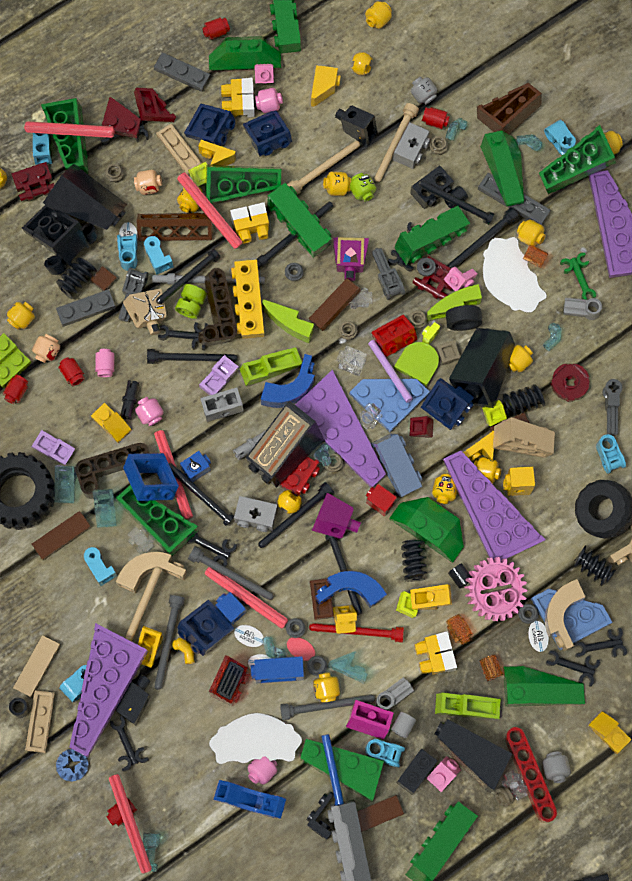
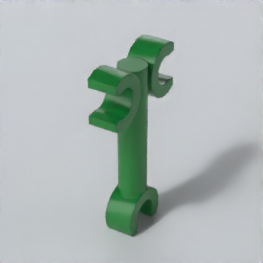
M584 252L579 253L577 258L562 259L560 265L567 264L569 268L564 269V274L570 273L572 269L574 270L583 291L581 299L587 300L586 294L596 298V292L589 288L581 268H586L589 265V261L581 262L580 260L585 257L586 254Z

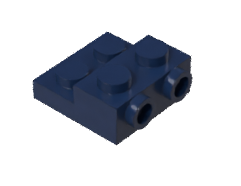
M201 103L184 134L186 137L198 141L204 140L218 146L225 145L229 130L234 129L236 119L228 110Z
M271 111L243 123L244 130L251 139L252 145L259 157L262 155L268 156L272 154L273 150L280 147L286 148L293 142L289 129L277 111Z
M440 378L420 408L451 430L456 425L459 427L465 420L463 414L465 412L468 413L474 406L472 403L474 397L460 386L455 389Z
M208 599L182 619L177 629L178 635L183 640L187 639L191 643L192 651L195 654L200 653L204 656L216 647L222 639L233 632L234 627Z

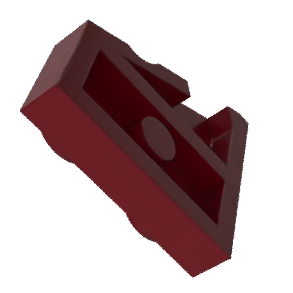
M135 88L134 95L141 121H175V114H170L167 111V105L158 97L153 88Z
M109 97L102 126L113 127L115 130L114 134L137 138L141 119L115 99Z

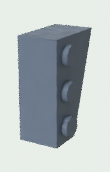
M390 433L370 443L372 448H376L380 456L379 461L384 465L388 473L387 476L398 496L402 497L422 487L420 483L422 477L412 466L414 460L410 453H406L404 448L406 443L402 436Z

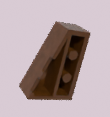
M526 83L509 91L503 97H496L488 104L477 106V119L493 132L502 130L510 134L541 106L542 93L530 83Z

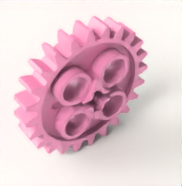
M495 557L494 561L492 558H487V562L482 560L480 565H474L476 571H469L472 578H466V581L470 583V586H465L464 588L470 590V593H467L465 597H471L468 604L475 605L472 611L479 610L478 616L485 615V620H490L492 617V621H498V618L500 621H504L506 617L512 618V613H518L516 607H523L520 600H526L522 593L527 592V590L523 589L522 586L527 584V582L521 581L524 574L518 575L519 567L513 569L514 562L507 564V559H502L500 562V557ZM501 573L505 575L506 579L504 582L500 579ZM483 577H486L488 580L487 586H484L482 583ZM508 584H511L512 586L511 588L502 589L495 592H488L485 594L480 593L482 590L496 588L499 586H505ZM506 592H507V593L509 594V596H510V599H509L508 602L505 600V597H504V595H505ZM488 596L492 599L490 606L486 602Z

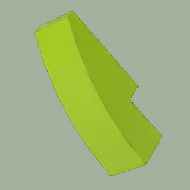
M479 284L455 291L440 300L427 312V321L446 318V311L453 307L479 305L482 300Z
M263 299L262 309L277 326L306 343L310 342L314 331L313 323L298 319L299 311Z
M294 347L264 355L258 360L243 363L239 370L245 385L249 386L293 370L302 365V360L297 348Z
M438 693L436 694L435 714L499 719L501 699L466 694Z

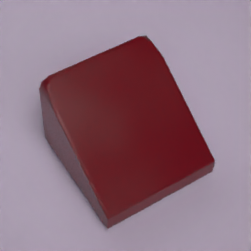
M428 416L410 418L409 436L432 438L433 419Z

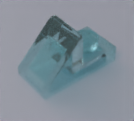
M55 465V502L74 504L75 482L77 480L75 466Z
M113 489L93 490L97 528L116 526L115 495Z
M356 651L329 662L328 668L363 684L365 683L368 676L365 673V669L357 665L351 667Z

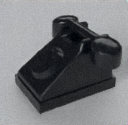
M46 205L22 227L26 234L55 255L47 258L44 262V266L52 275L64 273L67 265L71 266V261L85 247L89 249V245L93 244L98 238V230L93 224L87 223L82 227L77 220Z

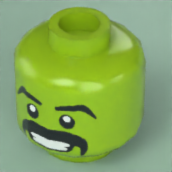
M359 173L351 178L350 189L356 200L367 202L374 197L373 194L377 188L370 175Z

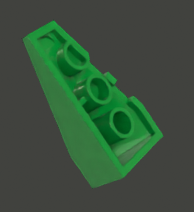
M502 130L485 134L480 148L506 207L524 203L521 151L515 138Z
M525 666L503 667L505 707L585 704L584 684Z

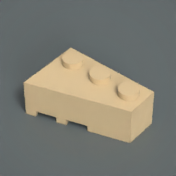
M511 417L494 426L493 448L546 458L554 454L555 432L548 430L546 427H539Z

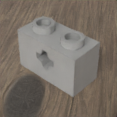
M409 122L394 151L393 160L413 169L415 164H419L423 154L421 152L423 148L427 149L431 139L428 138L429 131Z
M238 388L200 398L207 422L243 412V404Z
M239 496L234 522L243 528L252 526L261 532L272 531L278 509L277 504ZM255 512H258L259 516H257L256 519H253L252 515H254Z

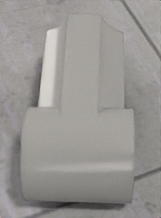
M565 298L563 315L595 320L600 315L602 304L595 298L589 300ZM593 306L597 309V311L591 312L589 311L588 307Z
M403 677L378 695L375 706L390 711L396 704L414 692V690ZM387 698L390 701V705L387 707L382 706L380 699Z
M400 712L391 730L399 737L407 738L416 723V719L404 712Z

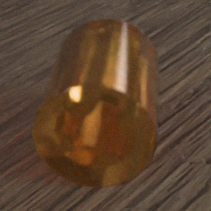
M530 244L523 259L541 268L548 253Z
M496 655L479 660L487 682L503 676Z

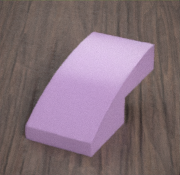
M224 355L214 365L210 374L199 384V387L208 395L219 393L239 367Z
M41 430L31 446L33 449L63 465H66L75 450L72 446L60 439L54 438Z

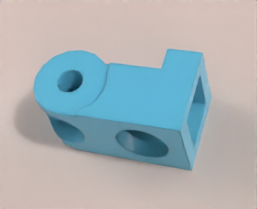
M33 133V158L35 165L43 162L52 164L49 134Z
M155 236L146 238L144 241L146 254L156 274L158 275L174 268L170 255L164 257L160 240Z
M91 547L84 552V560L100 586L117 577L112 566L109 568L105 567L102 562L103 557L97 548Z

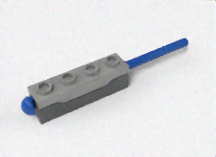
M325 734L321 737L335 798V804H330L331 810L327 812L329 822H334L335 830L331 831L334 843L338 842L339 846L336 856L338 863H342L343 871H340L341 880L371 881L354 799L343 801L330 736Z

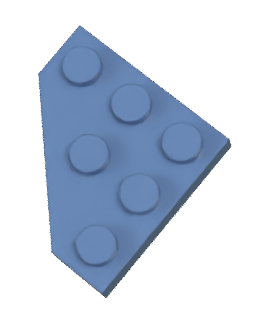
M362 379L349 392V395L384 428L391 432L428 396L430 391L417 379H400L413 398L411 402L406 403L391 379Z
M547 589L531 598L544 623L547 606L557 592L552 589ZM585 600L569 606L564 613V625L573 644L612 623L603 605ZM556 634L552 635L554 641L555 637H557Z

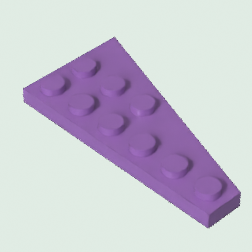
M608 170L598 171L589 175V181L609 278L632 275V213L628 208L626 200L619 193V188Z
M331 370L295 405L316 421L325 439L324 442L336 454H339L342 460L370 488L375 487L386 476V473L333 370Z
M462 451L443 459L489 558H492L494 561L495 557H500L501 562L502 559H507L545 541L543 536L526 521L519 511L491 484L489 479L477 469Z
M96 623L81 690V699L78 704L76 723H74L70 742L71 749L89 758L148 652L147 649Z

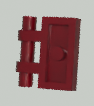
M46 162L11 173L17 191L25 190V193L19 194L21 202L27 199L29 201L33 200V197L42 194L44 196L48 195L54 187V183L46 185L47 182L53 181ZM41 185L40 188H37V189H34V190H31V189H30V188H32V187Z
M428 256L427 258L432 259L435 263L434 273L430 276H424L422 280L415 277L412 284L418 286L419 290H425L432 294L433 298L442 300L448 296L442 292L443 289L452 290L444 281L451 268ZM428 264L423 265L425 269L430 267ZM429 280L439 284L438 287L435 288L429 285Z

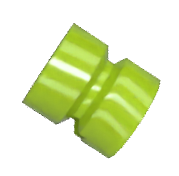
M185 284L181 292L182 298L178 299L175 310L185 317L196 319L201 310L199 305L204 303L207 293L197 286Z

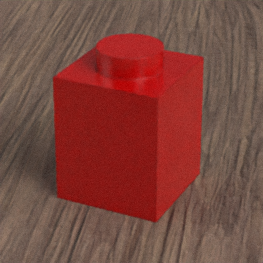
M379 484L375 488L371 487L366 494V497H368L366 504L384 517L397 500L396 496Z

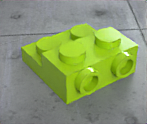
M3 333L0 336V385L4 389L10 379L24 371L31 364V361Z

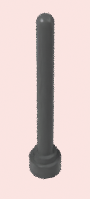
M195 546L190 553L188 560L191 562H201L268 600L274 598L273 593L205 556L199 547Z
M170 595L168 603L170 604L171 611L154 685L157 690H160L163 685L178 611L181 610L185 602L184 597Z
M371 694L300 706L288 705V703L280 704L282 720H288L290 717H294V714L352 706L355 700L371 703L375 701V696Z

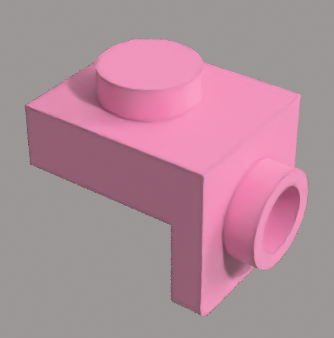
M272 64L255 65V83H274V68Z
M453 267L444 278V281L454 291H458L472 286L475 282L473 279L477 273L471 269L462 274L456 267Z
M446 756L427 779L442 792L461 769L455 760Z

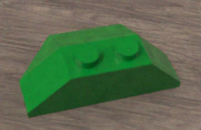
M262 36L226 37L209 55V70L255 69L256 64H272L273 68H281V53Z
M428 497L400 503L389 518V520L418 540L425 541L428 547L452 563L464 548L460 519Z

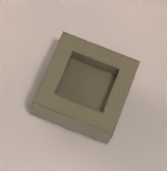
M455 340L436 346L442 365L460 359Z

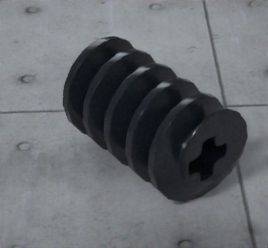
M80 257L76 259L77 263L71 264L72 269L68 268L66 270L67 274L61 275L62 280L58 279L56 281L59 289L70 299H73L70 294L71 292L78 294L76 287L83 288L80 283L81 281L88 282L85 278L86 276L93 277L90 271L97 272L90 262Z
M533 384L531 389L525 387L524 391L518 389L517 394L511 391L510 396L503 394L502 397L503 407L508 417L510 412L516 416L517 409L524 413V407L531 411L532 404L537 409L538 402L543 407L545 406L543 393L536 384Z
M416 539L403 541L401 550L406 551L402 553V558L405 559L402 561V565L406 566L403 569V573L408 574L404 576V581L416 582L425 580L423 576L427 575L428 572L423 571L422 568L427 567V564L421 563V561L427 557L421 555V553L425 552L426 549L420 547V545L425 544V541Z
M585 545L574 560V568L581 565L580 572L583 573L588 570L587 577L594 574V581L596 582L601 579L600 585L603 586L610 580L617 568L611 570L612 563L605 566V558L598 561L599 554L592 557V549L585 552Z

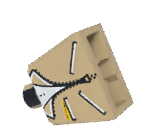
M161 289L130 294L123 301L137 328L148 327L150 335H156L161 332L159 324L167 316L165 304L158 305L156 303V299L162 294Z

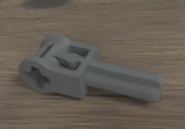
M381 248L373 250L372 255L380 271L378 281L385 298L390 300L392 296L405 294L403 283L399 278L396 268L390 269Z
M131 267L128 269L122 289L125 299L130 294L144 291L148 280V272L135 271ZM123 304L118 318L121 321L128 322L130 315Z
M616 379L609 380L602 391L605 398V411H607V434L612 436L618 435V408L620 406V393L623 388L621 382Z

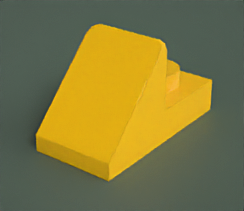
M201 140L198 145L199 154L207 159L213 158L210 165L227 166L236 160V152L204 140Z
M105 403L91 415V418L117 443L132 431L122 417Z
M494 431L463 453L472 462L481 456L480 453L485 458L493 460Z
M448 584L410 590L413 610H436L437 607L452 605L451 588Z
M352 605L334 606L333 613L336 632L338 634L355 632L357 614Z
M145 626L142 628L138 645L147 649L148 652L141 664L152 668L163 637L161 632Z
M603 711L588 725L616 754L631 741L620 729L619 723Z

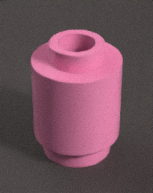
M100 349L99 352L95 353V372H97L98 377L113 376L114 353L110 349Z

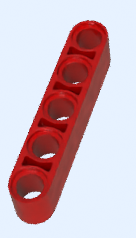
M513 727L505 734V742L510 753H512V759L538 820L543 823H549L557 816L556 807L523 730ZM511 732H516L519 735V742L511 741ZM519 751L526 752L528 756L526 761L519 760ZM527 770L534 771L536 775L534 780L527 779ZM535 789L542 790L544 795L541 800L534 797ZM543 808L550 809L551 817L549 819L542 816Z

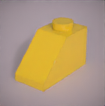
M316 65L311 106L315 107L335 93L336 86L340 85L341 75H337L338 68Z

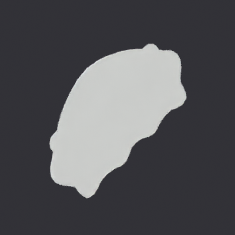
M515 237L492 239L489 242L488 249L483 253L485 257L483 278L487 289L498 300L509 305L512 310L534 311L538 303L546 298V293L539 287L536 274L528 268V259L520 251L518 240Z
M254 713L242 716L227 726L220 727L218 733L211 738L209 745L215 752L216 762L219 764L228 761L247 763L253 759L260 760L264 756L269 759V762L276 759L290 762L294 760L295 751L300 746L302 738L294 731L291 724H285L281 720L269 715Z

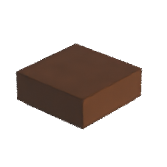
M102 266L90 280L99 289L105 291L115 283L117 277Z

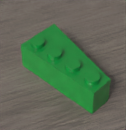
M272 0V4H269L270 14L274 15L275 20H272L273 31L277 32V36H274L275 47H279L281 54L301 51L295 0Z
M77 98L41 104L48 123L84 125L82 107ZM52 134L66 170L72 164H75L85 173L89 174L85 136Z
M597 126L593 132L583 137L574 147L569 148L565 154L539 172L548 194L616 163L615 156L601 126Z
M206 165L205 197L210 203L277 189L281 186L282 169L280 167Z
M284 183L268 195L267 208L271 212L275 211L277 219L281 223L286 222V227L292 235H298V242L313 258L331 245V233L326 228H322L318 217L308 211V205L305 201L299 200L297 192L292 186L289 187Z
M456 206L441 213L437 220L434 218L427 220L421 228L419 225L412 227L409 233L406 231L400 233L394 248L406 266L410 263L415 264L422 259V256L433 254L439 246H447L453 241V238L464 236L468 232L467 229L470 222L459 206Z
M131 485L116 497L121 507L171 556L175 555L199 532V527L196 524L171 511L165 505L155 500L137 501Z
M306 739L300 761L330 777L323 743ZM332 746L340 784L373 802L384 761Z
M459 801L455 806L450 804L444 813L447 816L443 822L438 821L433 828L435 833L432 838L428 836L421 845L424 848L420 854L416 852L410 863H412V866L405 875L412 881H433L478 817Z

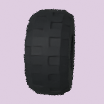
M596 480L589 483L580 491L575 502L577 522L584 531L592 536L604 539L619 536L627 531L632 524V496L630 492L621 484L611 480ZM609 498L613 505L612 513L608 518L601 520L597 513L598 506L604 499Z

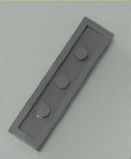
M487 173L478 186V190L506 206L493 175ZM525 194L524 203L508 206V208H513L527 220H534L541 225L551 211Z

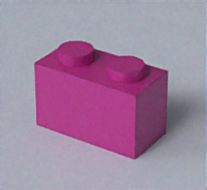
M355 700L346 727L384 740L389 731L394 713Z

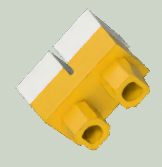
M253 78L231 79V84L221 85L222 97L232 98V101H222V109L230 111L234 117L238 115L254 117Z
M265 202L248 206L249 215L247 207L230 210L235 232L241 239L242 244L250 243L252 241L250 234L253 233L258 234L259 240L268 238L269 221Z
M448 631L425 637L424 641L414 645L416 655L427 653L428 656L427 661L419 662L421 674L432 673V675L447 671H456L457 665Z

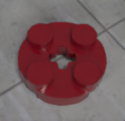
M562 364L553 373L551 387L559 398L567 402H573L581 399L589 389V375L578 364ZM566 379H574V386H568Z

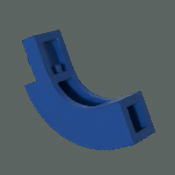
M304 354L300 373L293 382L286 385L265 382L261 396V405L283 408L289 400L296 404L311 390L315 381V375L312 374L315 365L312 362V355Z
M345 571L328 577L327 582L330 586L327 587L325 585L317 591L318 595H316L315 599L321 605L336 593L349 590L358 593L369 608L384 599L387 593L372 577L360 572Z
M222 780L218 782L213 799L246 811L281 819L286 799L283 797L258 792Z

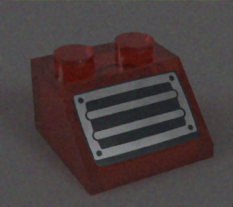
M225 655L209 689L210 697L230 706H233L234 702L238 703L242 694L239 690L242 684H247L250 677L248 667Z

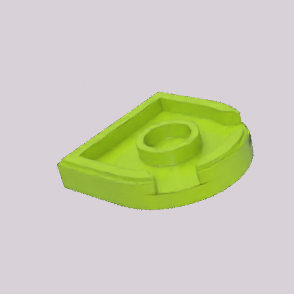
M412 343L404 349L394 369L412 379H417L427 387L437 370L439 363L438 354L427 343Z

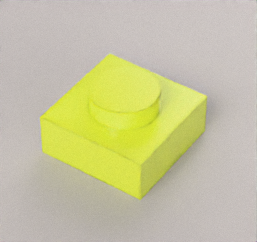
M206 162L188 170L196 186H200L206 181Z
M434 322L431 327L428 325L424 329L422 342L430 345L440 330V326Z
M500 400L496 401L494 408H482L489 426L507 419Z
M405 591L401 592L396 611L414 618L418 610L412 609L411 594Z

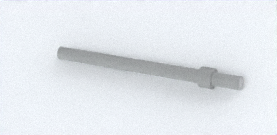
M175 273L153 275L152 282L173 285L184 275H175ZM195 276L188 283H205V276ZM226 276L227 284H236V279H232V276ZM259 277V284H265V277Z

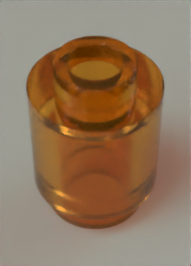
M457 614L446 621L448 624L447 628L455 643L460 642L463 645L471 640L470 636L473 633L464 617Z

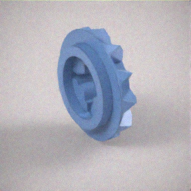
M67 749L61 753L56 761V771L66 781L80 780L88 770L87 757L73 749ZM69 757L73 762H80L75 766V773L71 768H64L69 764Z

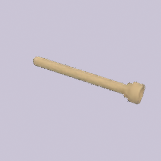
M406 103L403 109L404 117L374 177L376 182L382 180L410 120L418 114L419 108L414 104Z
M352 142L299 181H291L287 185L289 187L292 186L298 195L301 193L300 190H302L304 185L360 146V142Z
M160 567L154 568L125 636L131 642L161 574Z

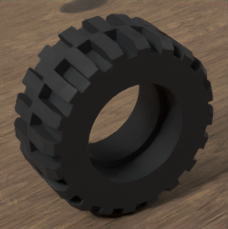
M13 452L7 453L8 457L3 458L2 455L0 456V490L3 484L11 477L23 475L33 480L35 492L26 504L19 507L6 506L0 499V524L8 529L14 527L16 530H22L23 526H26L28 529L33 527L32 523L37 522L39 524L42 522L41 518L44 515L48 516L50 513L49 508L50 506L53 507L55 503L53 499L56 496L55 483L44 463L40 460L38 461L36 457L32 455L26 456L22 452H19L18 455H14Z

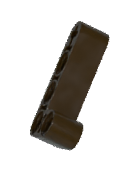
M213 268L204 279L213 320L212 325L206 326L198 334V340L204 346L227 343L237 334L225 273L220 268ZM215 293L220 294L222 300L217 299ZM219 311L224 312L226 318H222L219 315ZM223 329L228 330L230 336H225ZM205 332H209L212 335V339H208L205 336Z
M136 443L78 461L75 471L84 496L89 499L96 498L100 493L97 478L124 470L125 462L120 463L117 461L120 456L128 457L129 453L139 454L138 451L141 450L143 454H150L148 447L144 443ZM103 461L108 462L106 468H100L99 464ZM83 467L90 468L88 473H80ZM88 485H95L93 491H85Z

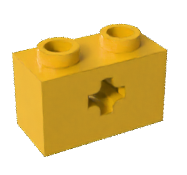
M533 467L510 468L508 473L505 474V479H503V489L507 490V496L531 495L535 487Z

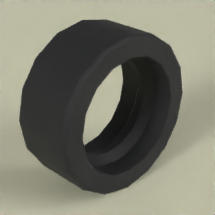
M462 305L446 311L447 328L450 330H470L482 325L481 308L478 306Z

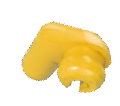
M182 638L174 640L172 646L175 650H180L184 653L185 664H194V652L191 649V644Z

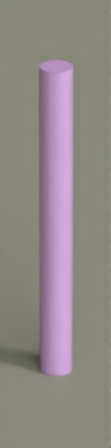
M371 340L368 345L406 403L413 400L412 396L375 340Z

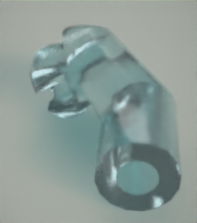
M462 118L453 121L449 125L445 138L454 141L457 130L459 128L465 130L468 122L462 120Z
M535 135L516 136L518 145L526 144L534 151L542 148V142Z
M551 323L548 326L550 338L543 343L547 351H550L561 341V327L559 324Z
M322 444L314 454L315 459L321 462L323 466H327L332 462L329 457L330 455L327 453L329 451L327 444Z
M272 636L262 638L265 653L269 658L287 657V652L284 649L274 646Z

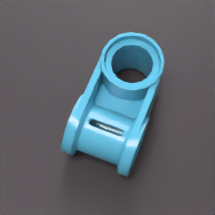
M558 120L544 129L547 139L554 145L559 154L563 155L569 148L575 146L576 139L562 120Z
M119 234L117 235L121 267L126 271L130 267L135 269L137 266L138 250L137 234H133V236H121ZM128 257L132 258L131 261H124Z
M609 434L602 436L596 444V449L605 472L609 474L611 470L619 467L625 468L626 462L616 439ZM602 441L609 442L610 449L604 448Z
M87 665L81 666L59 687L73 703L81 697L84 680L83 673Z
M373 739L367 743L365 752L368 757L382 760L384 764L400 768L399 761L402 752L405 751L404 747L378 739ZM371 744H377L380 747L379 754H372L370 752Z

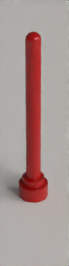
M316 623L309 625L311 631L337 633L335 625ZM396 626L392 630L356 627L355 632L340 634L387 637L395 640V642L403 643L404 627Z

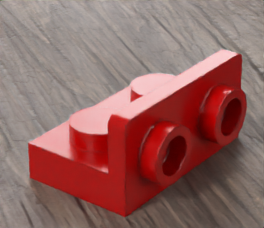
M404 314L371 332L372 337L382 348L385 357L417 341L415 328Z
M307 457L280 486L286 490H292L291 493L296 496H301L302 493L306 494L311 485L309 484L311 478H316L320 472L319 461H314Z

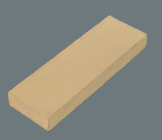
M169 124L156 133L159 140L182 170L190 176L188 170L201 164V162L174 126Z
M42 635L13 688L32 698L60 644Z
M35 690L26 751L46 753L55 693Z

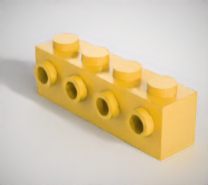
M257 260L235 261V267L231 268L232 279H236L237 285L233 286L234 297H238V304H235L236 316L240 315V322L237 323V333L241 334L242 339L264 337Z

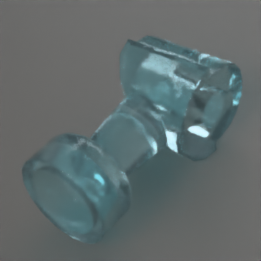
M144 833L142 842L152 868L151 871L157 872L158 864L154 863L156 849L160 845V833Z

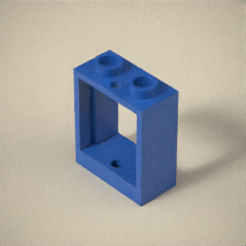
M164 453L128 454L123 469L137 501L173 500L179 485ZM140 473H157L161 484L145 485Z
M303 657L254 660L255 665H251V677L256 680V684L304 680Z

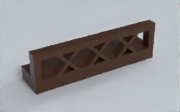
M205 213L138 214L137 237L138 241H145L150 236H155L160 241L212 240V222ZM167 226L172 232L169 235H163L159 230ZM181 226H186L191 231L187 235H181L177 230ZM199 226H208V235H200L196 229ZM141 227H149L153 232L150 235L142 236Z

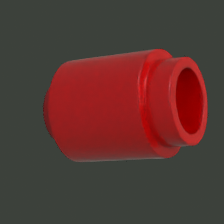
M219 17L205 22L202 31L205 38L208 37L209 40H213L230 32V27L226 18L221 19Z
M426 107L422 122H425L426 125L443 129L444 126L447 127L450 116H447L448 112Z
M67 357L60 362L58 369L68 384L76 386L84 381V372L75 358Z
M19 375L11 378L2 393L5 396L4 400L11 404L19 403L28 388V381Z
M127 797L128 802H129V805H130V808H131L132 813H133V816H134V812H136L137 809H136V807L133 805V803L131 802V800ZM116 803L107 810L108 815L106 817L112 826L117 824L119 827L124 822Z

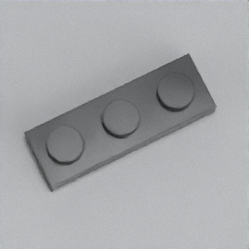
M163 52L154 65L155 71L203 92L211 78L209 73Z
M108 289L57 307L56 310L62 326L65 327L116 307Z

